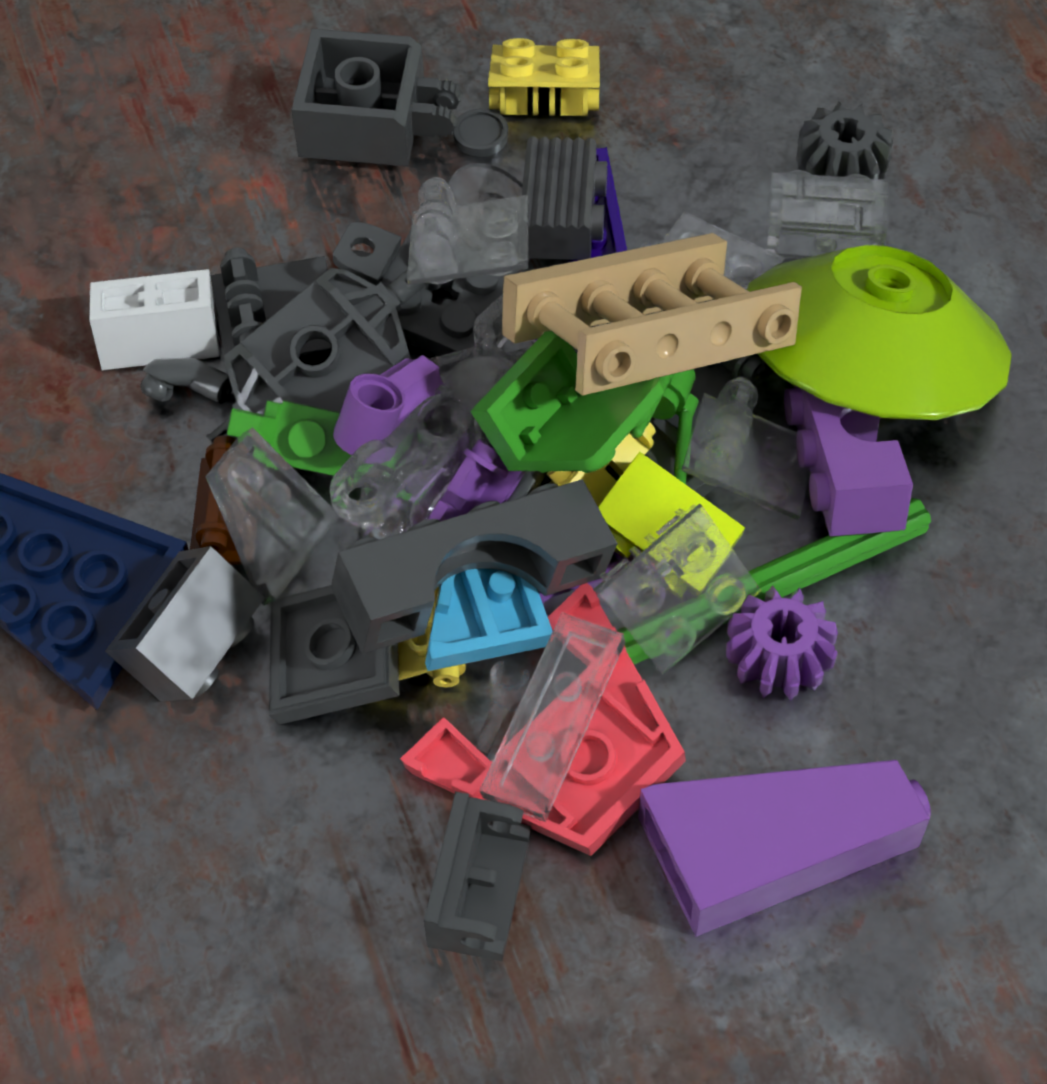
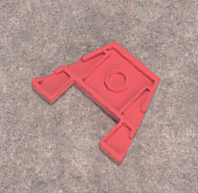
M588 583L580 585L548 616L554 633L553 638L585 665L588 670L494 761H490L443 717L400 760L412 775L454 794L455 791L467 793L469 797L515 806L524 811L521 824L531 826V829L592 856L639 809L641 789L653 784L665 783L686 762L684 749L645 680H642L629 657L621 637L615 627L611 625L602 609L595 591Z

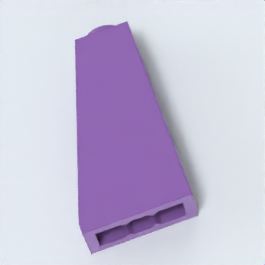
M897 760L653 784L641 789L638 819L695 937L920 847L930 820L931 808L927 795L919 782L915 779L908 780Z

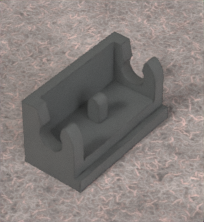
M455 791L424 917L427 947L503 962L531 837V826L521 824L523 810L509 804L469 797L467 793Z

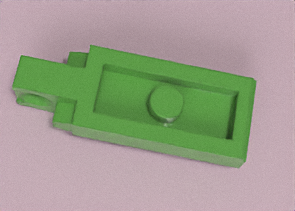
M267 400L264 415L233 408L230 413L227 435L257 441L258 445L255 456L270 459L271 463L393 488L405 428L392 436L389 446L382 456L375 459H362L343 451L335 442L333 431L340 412L283 400L282 403Z

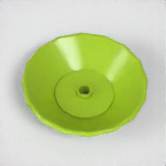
M862 245L777 264L751 281L746 289L751 292L791 282L802 286L795 345L758 353L757 355L780 378L826 403L880 418L936 421L979 410L1007 386L1012 354L997 324L938 267L912 252L877 245Z

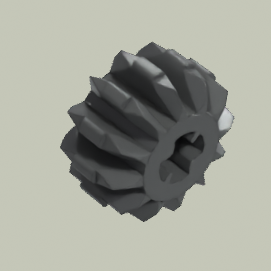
M838 101L832 112L824 108H817L812 120L804 121L803 127L799 131L796 154L798 170L805 172L807 185L823 184L827 196L835 189L843 190L850 199L857 188L872 192L878 179H884L886 172L890 169L893 146L892 130L884 127L882 114L865 115L862 104L856 109L850 110L846 109Z

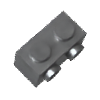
M211 546L180 551L105 652L160 701L193 700V698L199 697L207 691L214 683L218 675L216 666L227 650L241 642L250 632L254 624L252 615L265 597Z

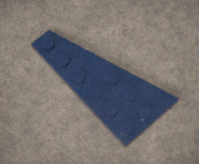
M0 473V627L92 707L98 710L123 668L105 650L180 551L189 550L187 542Z

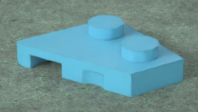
M470 569L445 580L439 586L425 659L427 671L548 647L554 633L538 590L521 577L497 569Z

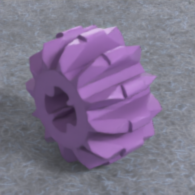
M773 585L766 591L764 601L748 594L746 600L742 602L741 613H734L728 622L727 635H729L730 639L726 646L728 663L738 665L737 677L740 680V684L757 679L761 681L759 691L763 698L772 692L773 687H781L790 701L798 695L800 685L815 691L822 683L824 672H829L834 667L837 657L834 645L838 635L836 622L824 620L826 609L824 608L823 601L810 605L803 604L804 595L800 587L791 594L790 598H782Z

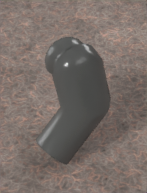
M195 358L154 359L143 369L146 372V376L140 384L142 393L164 402L172 397L175 385L187 387L220 404L224 403L233 391L228 374Z

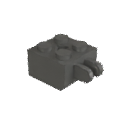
M312 28L291 109L298 157L408 167L415 135L434 137L435 135L447 137V135H452L458 119L452 110L457 109L463 92L460 91L457 83L454 84L452 80L447 81L445 79L441 81L439 78L424 77L422 45L410 36Z

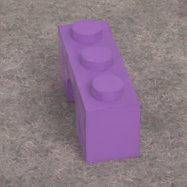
M795 385L794 388L786 389L784 393L786 421L788 425L797 426L796 448L799 465L801 468L809 467L810 469L809 494L811 506L814 512H823L829 536L905 530L913 482L898 440L876 442L880 417L826 403Z

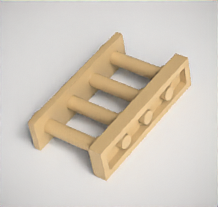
M714 233L505 275L503 284L502 335L516 344L539 339L544 332L552 331L578 350L575 391L584 396L656 377L795 345L802 286L791 282L749 292L724 276L727 241Z

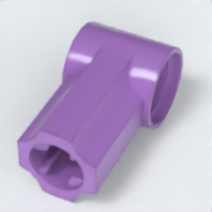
M422 355L414 360L405 358L380 375L361 374L356 376L349 385L334 427L333 437L336 444L348 454L362 459H375L382 456L386 452L394 434L439 405L443 400L447 387L440 377L439 366Z

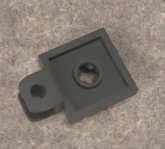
M350 223L333 251V263L338 269L347 270L374 285H378L381 282L386 288L410 268V265L414 264L418 267V273L421 271L425 275L429 285L423 287L401 305L402 310L398 312L406 344L471 370L503 310L504 276L518 273V270L414 227L411 228L401 246L402 237L368 223ZM363 243L369 245L373 249V253L352 250L351 248L356 244ZM435 290L449 292L456 301L446 299L442 305L432 302L433 293L431 292Z

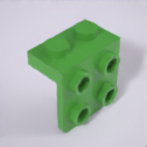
M547 331L540 336L470 412L508 471H539L541 473L550 471H582L590 473L607 465L615 456V448L629 432L650 417L652 413L651 407L665 392L659 378L656 377L582 396L575 391L577 353L570 344L554 332Z

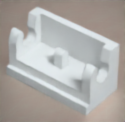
M209 269L90 283L89 321L102 371L146 366L154 359H206L220 357V344L216 328L218 318Z

